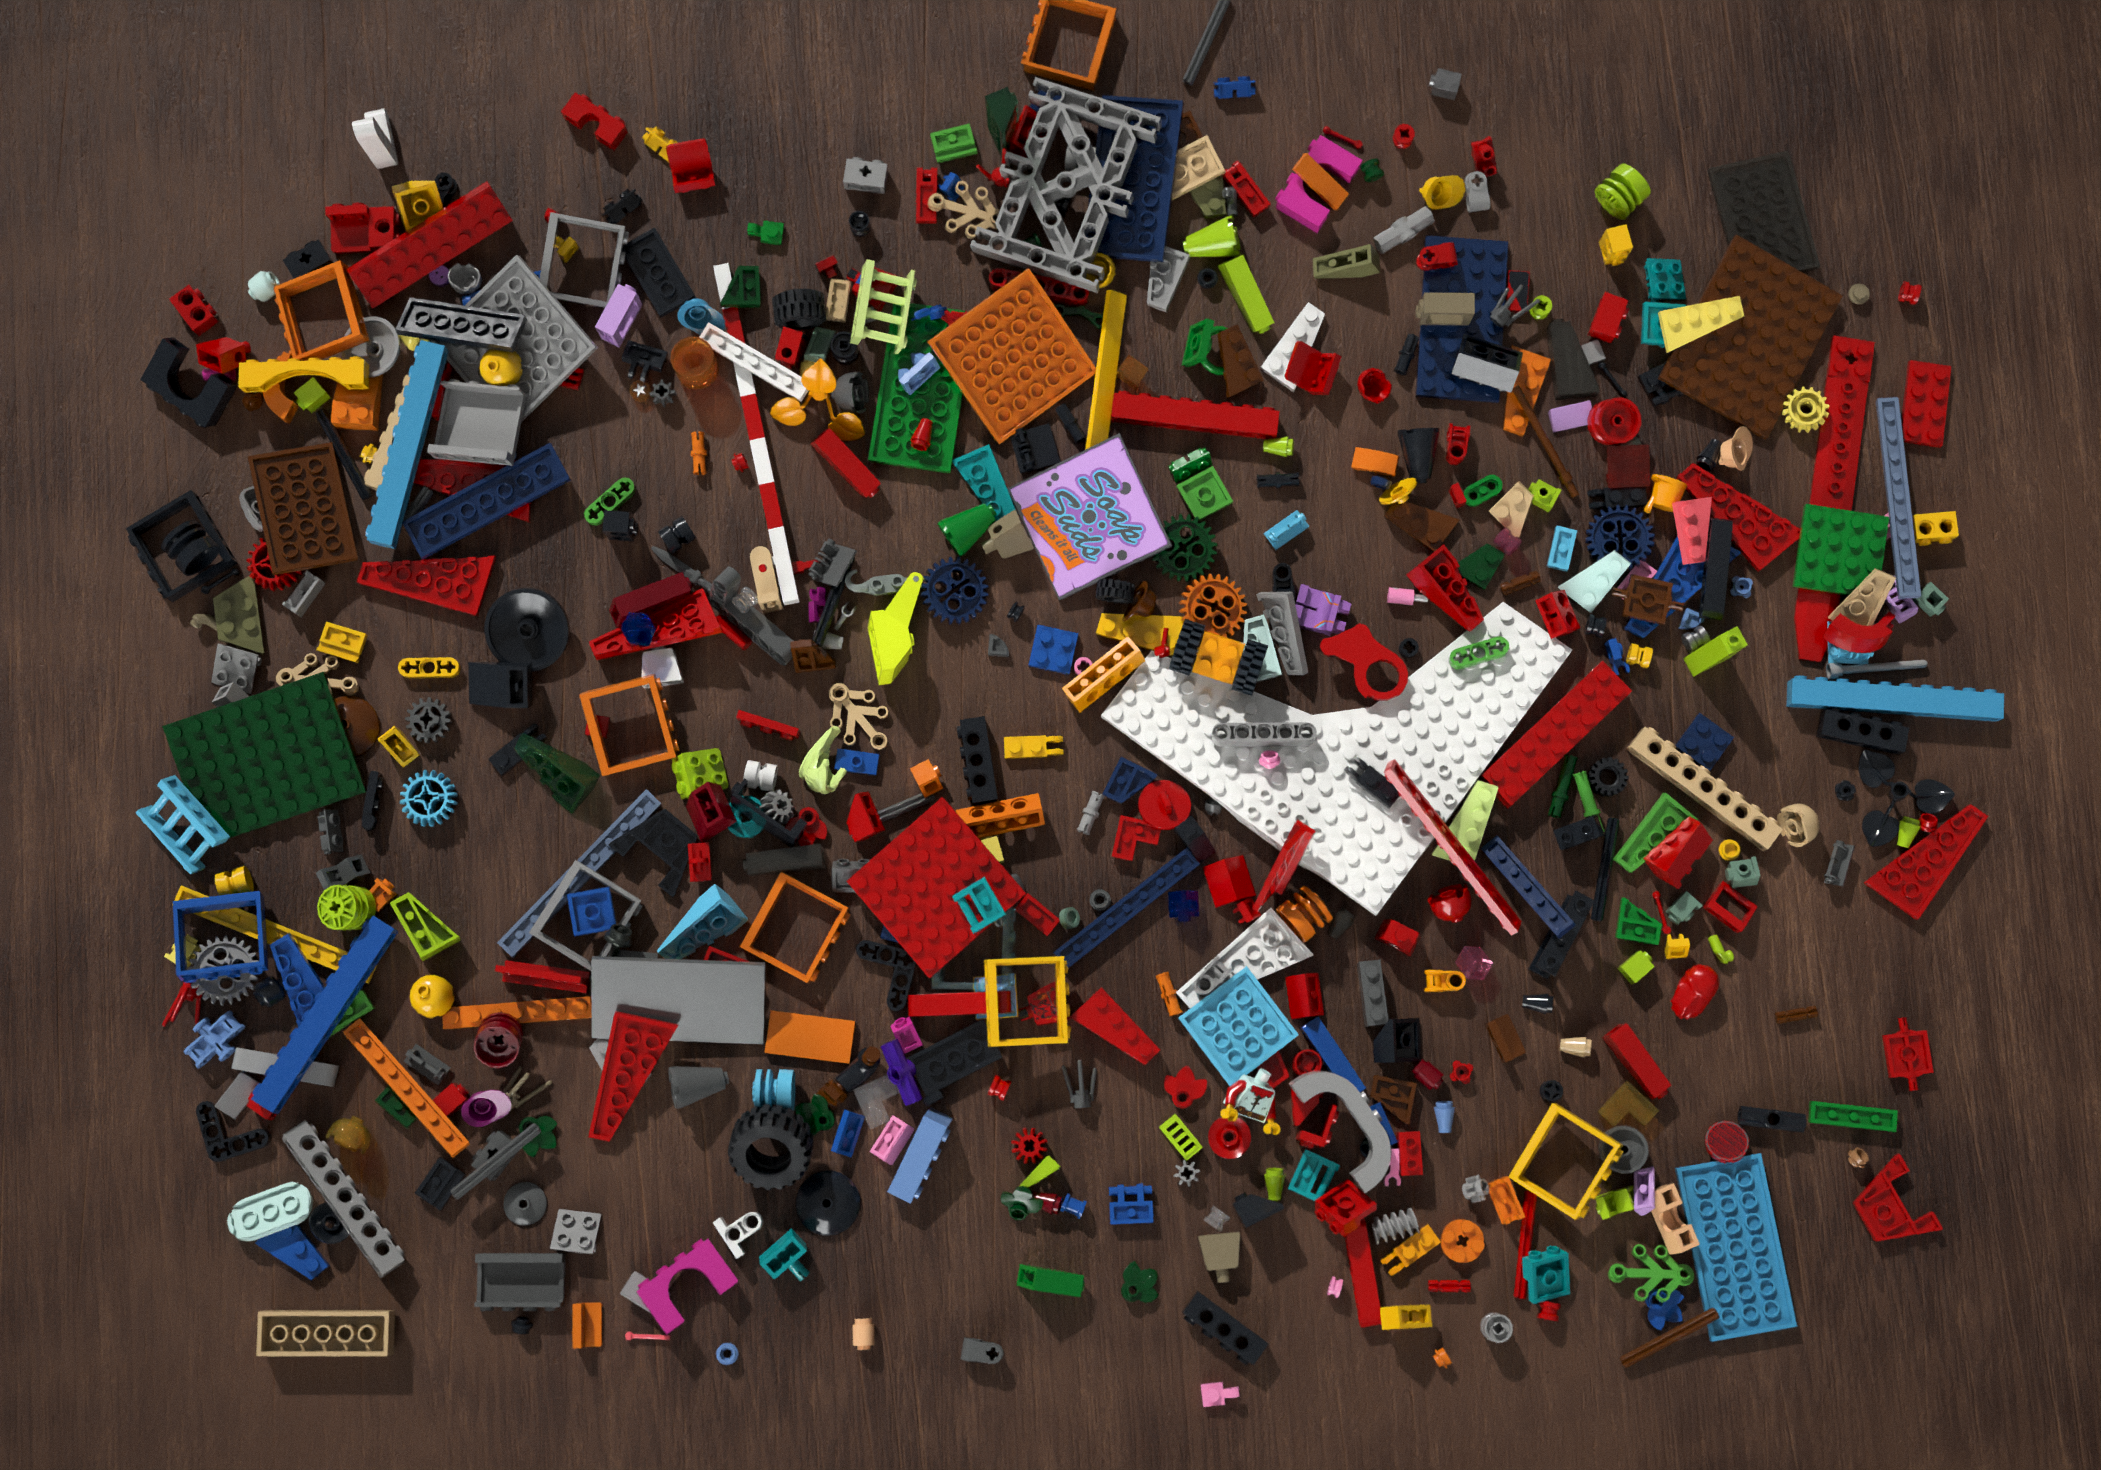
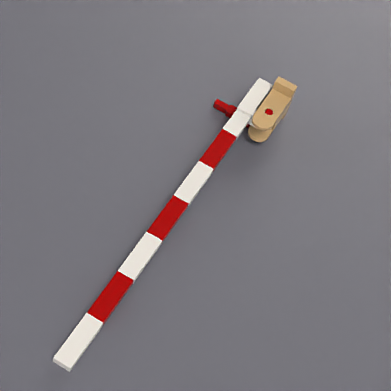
M728 263L713 266L720 301L732 280ZM722 307L727 333L745 343L738 308ZM733 362L773 551L772 557L766 547L758 546L750 553L758 603L763 614L783 610V604L785 606L800 602L794 574L805 572L816 560L791 562L752 373Z

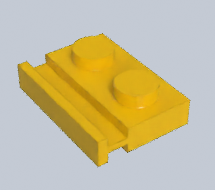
M326 622L320 638V644L316 650L358 663L368 635Z

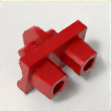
M1488 136L1482 141L1472 142L1471 154L1474 160L1475 171L1484 173L1486 177L1495 175L1497 173L1492 138Z
M710 843L688 844L690 882L712 881Z

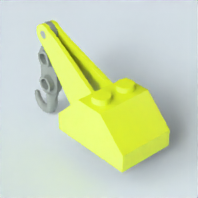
M857 569L851 570L845 576V583L849 590L875 596L897 593L885 611H871L868 623V633L878 684H891L908 662L909 655L912 654L914 637L912 633L909 634L908 627L920 592V586L923 583V576L918 572L911 573L908 578L900 574L872 577L862 584H854L851 581V576L858 571Z

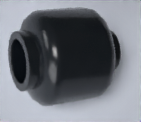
M268 976L254 987L255 992H253V995L262 1007L264 1005L272 1007L286 996L281 978L276 980L275 977Z

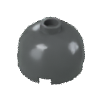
M846 373L836 381L837 384L832 392V398L840 410L852 414H863L867 408L863 407L864 401L866 403L869 402V387L867 380L861 377L864 375L863 373Z

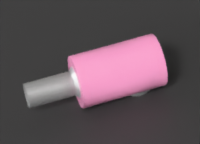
M1388 588L1387 603L1413 605L1414 601L1428 602L1426 596L1414 594L1413 589Z

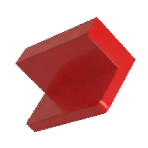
M1306 973L1285 978L1291 1019L1324 1015L1318 973Z

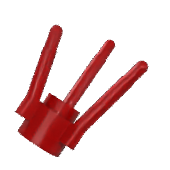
M1003 148L1002 164L1006 165L1005 154L1007 149ZM976 165V168L987 177L988 181H993L998 187L1009 186L1010 179L1001 177L1000 167L995 168L992 174H989L982 166Z
M183 982L179 994L162 1023L163 1027L167 1025L169 1020L171 1022L175 1021L184 1000L193 1002L194 998H196L195 1025L199 1022L203 993L197 995L196 990L198 988L192 989V983Z

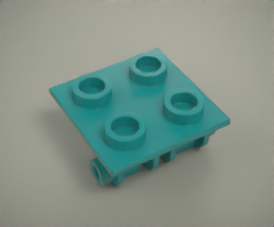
M1647 258L1644 269L1646 272L1645 279L1649 282L1646 286L1650 287L1648 289V299H1651V302H1658L1659 299L1686 300L1681 260Z

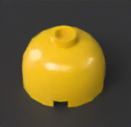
M489 349L480 360L479 370L481 377L486 383L507 387L508 384L515 385L523 373V369H521L522 360L516 351L512 353Z
M425 975L419 978L410 990L411 1005L418 1014L426 1018L441 1017L450 1010L454 1002L453 987L446 979L440 976Z

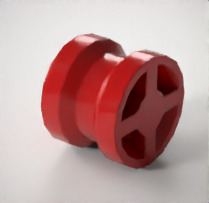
M1400 124L1396 127L1393 135V143L1396 147L1405 149L1411 146L1415 136L1412 126Z
M1904 281L1899 291L1898 301H1909L1910 304L1916 305L1921 294V285L1916 284L1913 286L1909 282Z
M995 1075L988 1095H996L1000 1100L1004 1101L1011 1081H1004L1000 1076Z
M1549 1301L1539 1302L1540 1312L1537 1313V1318L1559 1321L1557 1313L1561 1308V1304Z

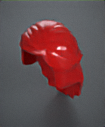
M1698 964L1685 971V975L1679 980L1673 998L1670 1000L1672 1003L1671 1009L1677 1017L1688 1020L1689 1018L1697 1017L1704 1011L1719 988V977L1715 970L1707 965Z

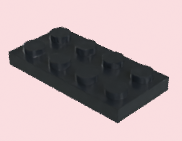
M655 227L623 245L622 252H626V261L660 318L678 309L686 301L696 298Z
M984 1019L907 1059L914 1064L916 1069L915 1075L927 1097L1003 1057L997 1046L988 1047L987 1025Z

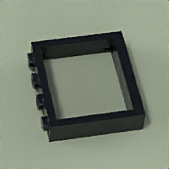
M193 490L186 492L126 528L129 533V542L133 547H137L139 559L143 564L146 563L150 569L147 571L150 578L154 582L157 581L160 586L157 588L159 593H161L164 599L167 598L172 602L238 564L198 494ZM191 505L207 534L220 547L219 554L223 560L177 588L172 589L141 535Z

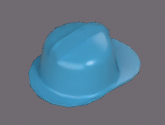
M697 298L686 301L677 313L679 322L699 335L702 334L708 323L724 331L726 326L722 314L710 307L703 299Z

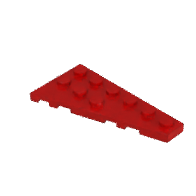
M420 459L413 484L425 486L428 489L451 496L507 465ZM531 502L507 515L530 523Z
M702 588L589 641L596 660H601L723 632Z
M1969 804L1863 883L1912 918L1918 920L1989 816L1972 804Z
M615 1011L589 1138L610 1142L679 1024Z

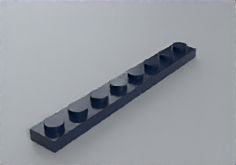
M1185 848L1053 953L1056 957L1064 956V961H1067V967L1070 968L1198 867L1200 863L1188 848Z

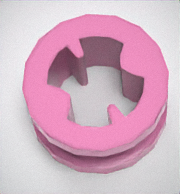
M1081 657L1076 660L1074 671L1077 675L1082 673V670L1077 668L1081 666V662H1086L1085 665H1092L1090 659Z
M1332 1276L1327 1295L1334 1294L1335 1298H1338L1343 1279L1336 1280Z

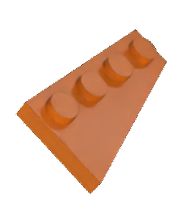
M1512 345L1511 349L1523 352L1520 370L1514 387L1518 385L1521 387L1533 409L1551 359ZM1506 392L1503 430L1523 437L1529 420L1514 392Z

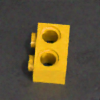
M1627 224L1606 229L1601 237L1599 245L1605 265L1612 264V266H1617L1624 263L1633 249Z
M1956 511L1916 514L1912 516L1915 543H1918L1919 546L1932 544L1931 542L1939 541V544L1952 543V540L1959 536ZM1941 524L1947 527V533L1941 530ZM1920 526L1926 528L1927 535L1920 532Z
M1430 1305L1380 1308L1382 1330L1432 1327Z

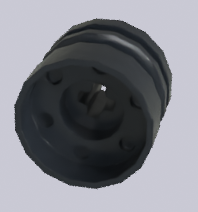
M196 520L186 521L174 528L161 544V549L168 554L170 559L175 560V565L186 576H192L205 569L220 552V547L210 536H206V531Z

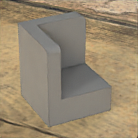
M235 682L220 687L212 703L216 707H220L250 696Z

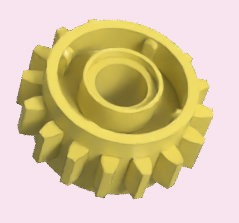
M1802 387L1799 392L1794 389L1792 392L1793 396L1788 394V402L1783 403L1786 409L1782 411V415L1787 416L1785 423L1789 422L1791 424L1790 428L1795 427L1798 429V432L1806 430L1809 433L1811 428L1816 431L1819 428L1818 424L1823 425L1825 423L1823 418H1827L1829 415L1825 411L1829 408V405L1825 404L1827 398L1821 397L1820 390L1818 392L1813 391V387L1809 390ZM1807 406L1811 412L1805 414L1801 411L1800 407Z

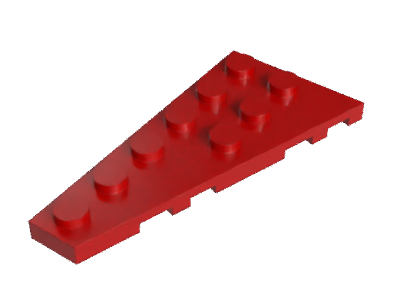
M1694 463L1676 477L1677 480L1687 485L1686 490L1694 499L1712 497L1710 518L1733 521L1731 542L1757 572L1800 537L1801 528L1791 524L1789 520L1776 515L1771 509L1746 494L1736 491L1731 485L1716 479L1714 475Z
M496 557L363 562L357 583L478 617Z

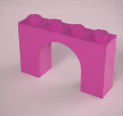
M1322 135L1319 136L1317 141L1313 139L1308 147L1310 151L1308 154L1325 171L1333 173L1349 184L1362 164L1360 158ZM1292 172L1286 181L1288 184L1286 189H1281L1275 198L1277 201L1276 209L1318 233L1328 218L1330 210L1312 200L1303 188V180L1296 173Z
M700 1239L691 1246L693 1250L688 1254L682 1252L673 1259L675 1263L669 1268L667 1265H664L656 1271L657 1276L650 1281L647 1278L637 1285L639 1287V1290L636 1291L637 1295L666 1335L685 1322L671 1302L668 1294L669 1283L678 1272L686 1269L700 1271L708 1278L719 1295L738 1283L737 1278L709 1239L705 1241Z

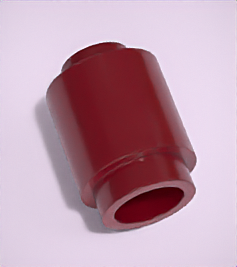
M1423 1059L1411 1071L1415 1074L1414 1077L1429 1090L1432 1088L1436 1090L1444 1081L1441 1078L1443 1073L1429 1061L1426 1062Z

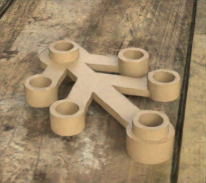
M959 181L955 186V191L962 197L966 206L945 200L939 193L932 194L928 200V207L934 212L944 208L965 214L957 219H949L945 228L949 233L956 232L959 227L976 218L984 221L976 226L969 225L966 228L965 235L968 238L973 239L977 236L968 232L969 229L976 231L977 226L984 229L989 227L997 229L993 216H998L1000 209L993 207L987 197L988 190L985 187H978L975 197L981 201L986 211L978 209L968 192V184L965 181ZM963 185L965 190H959L958 186ZM978 191H983L985 196H979ZM938 198L941 203L936 204L933 199ZM953 223L955 228L951 229L948 224Z
M309 653L305 656L304 661L295 668L281 669L276 675V682L279 686L324 671L327 673L330 670L337 669L339 661L335 656H328L325 664L307 676L300 675L309 667L313 668L318 665L319 660L317 656ZM310 658H315L314 662L308 663V660ZM330 661H336L334 665H329ZM290 675L289 679L283 680L284 676ZM346 677L343 680L327 678L331 688L342 689L346 695H354L359 690V685L353 677ZM348 682H352L350 687H345Z
M842 683L832 685L829 689V698L834 702L830 726L833 727L834 720H839L840 725L838 727L842 728L843 721L840 717L843 704L848 710L846 734L843 737L844 743L848 746L856 743L854 733L857 721L871 738L872 747L876 750L884 749L888 743L887 737L881 732H876L863 715L886 719L889 715L888 709L885 706H855L850 701V699H863L866 703H872L875 700V694L872 690H866L865 692L849 690ZM839 690L843 692V696L840 698L836 697V692ZM867 693H871L873 695V698L871 700L865 699V695ZM880 709L886 710L884 716L878 714ZM853 736L854 740L848 743L846 742V737ZM881 738L883 739V744L876 745L875 741Z

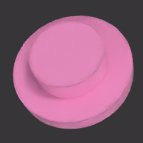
M1267 750L1261 753L1259 763L1267 769H1272L1280 764V757L1276 751Z

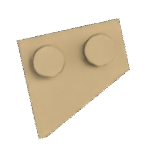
M1518 481L1489 512L1518 539L1522 534L1521 531L1527 519L1534 495Z

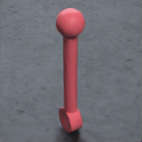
M630 1331L625 1334L627 1340H632L633 1338L670 1340L671 1336L633 1334Z

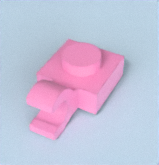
M1391 1149L1389 1173L1384 1177L1385 1186H1389V1179L1391 1177L1396 1179V1186L1401 1184L1399 1176V1149Z
M1223 1382L1201 1384L1203 1407L1225 1405L1224 1398L1240 1397L1238 1387L1223 1388Z

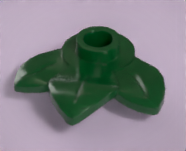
M819 1094L813 1095L811 1103H801L795 1106L796 1115L800 1114L804 1118L803 1123H808L811 1128L810 1132L813 1135L817 1134L820 1130L827 1131L835 1124V1116L829 1110L828 1101ZM822 1116L826 1117V1124H823L821 1122Z
M542 1116L538 1119L526 1117L520 1122V1133L527 1129V1125L530 1123H536L541 1129V1133L523 1147V1150L529 1156L535 1157L539 1147L543 1149L556 1148V1137L552 1130L557 1126V1122L553 1118L548 1116Z
M1026 1186L1017 1187L1013 1194L1002 1192L1000 1198L1002 1204L1008 1207L1010 1217L1015 1220H1023L1029 1213H1037L1044 1204L1043 1200L1033 1198L1031 1189Z
M1135 1261L1131 1262L1123 1272L1122 1297L1128 1302L1139 1300L1149 1303L1154 1301L1159 1296L1158 1292L1152 1288L1157 1281V1271L1154 1269H1144L1141 1271ZM1129 1287L1135 1289V1294H1130Z

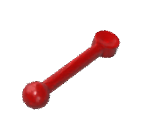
M1328 126L1323 128L1324 134H1331L1351 143L1356 149H1360L1363 145L1362 141H1354L1332 131Z
M1655 891L1652 897L1656 900L1662 920V932L1670 934L1671 928L1667 926L1660 902L1661 894Z

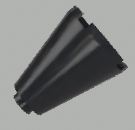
M1439 428L1397 430L1409 478H1415L1417 484L1427 483V479H1431Z

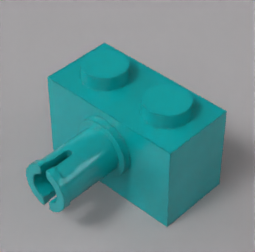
M791 1228L759 1256L760 1265L774 1280L788 1268L799 1281H802L804 1279L803 1275L807 1277L810 1273L798 1260L807 1251L806 1243Z

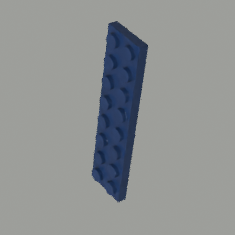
M549 443L515 461L513 466L507 465L404 520L402 523L420 557L425 559L569 482L571 479L552 444Z

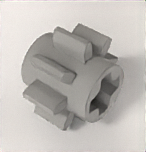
M1183 1160L1182 1167L1175 1165L1179 1171L1173 1177L1181 1179L1179 1185L1186 1181L1188 1187H1190L1191 1180L1198 1181L1195 1173H1199L1200 1170H1194L1195 1162H1192L1189 1166ZM1184 1167L1193 1172V1174L1189 1175L1188 1180H1186L1185 1176H1181Z
M1480 1175L1466 1178L1467 1183H1464L1462 1186L1465 1198L1471 1199L1472 1203L1486 1200L1485 1195L1489 1193L1488 1182L1485 1179H1480Z

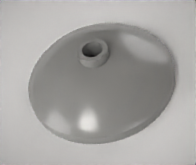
M374 316L364 318L370 341L341 352L343 360L354 356L362 357L369 364V378L380 376L387 372L396 362L401 347L400 336L397 335L396 328L389 321ZM351 328L347 330L344 337L352 334Z

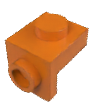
M377 878L375 880L376 884L369 890L375 899L376 911L379 913L397 894L393 890L395 886L386 878L384 880Z

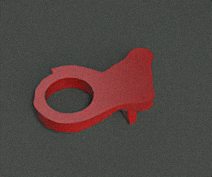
M1359 623L1336 636L1324 638L1320 643V649L1325 656H1335L1354 665L1355 684L1365 698L1370 697L1374 700L1388 701L1399 696L1404 691L1408 683L1406 665L1397 654L1377 642L1366 625ZM1377 662L1391 664L1398 673L1397 686L1388 692H1378L1372 689L1366 679L1367 669Z

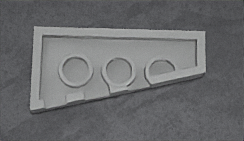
M1260 592L1256 594L1258 601L1262 600L1265 608L1263 611L1265 619L1269 618L1273 630L1270 632L1272 637L1278 641V652L1287 675L1307 674L1308 667L1293 592Z

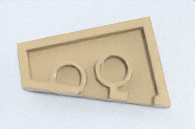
M1875 568L1828 616V619L1833 621L1841 613L1857 624L1873 625L1896 577Z

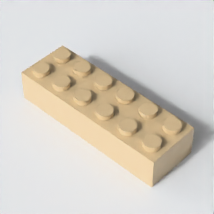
M395 1310L259 1311L256 1356H390L394 1354Z

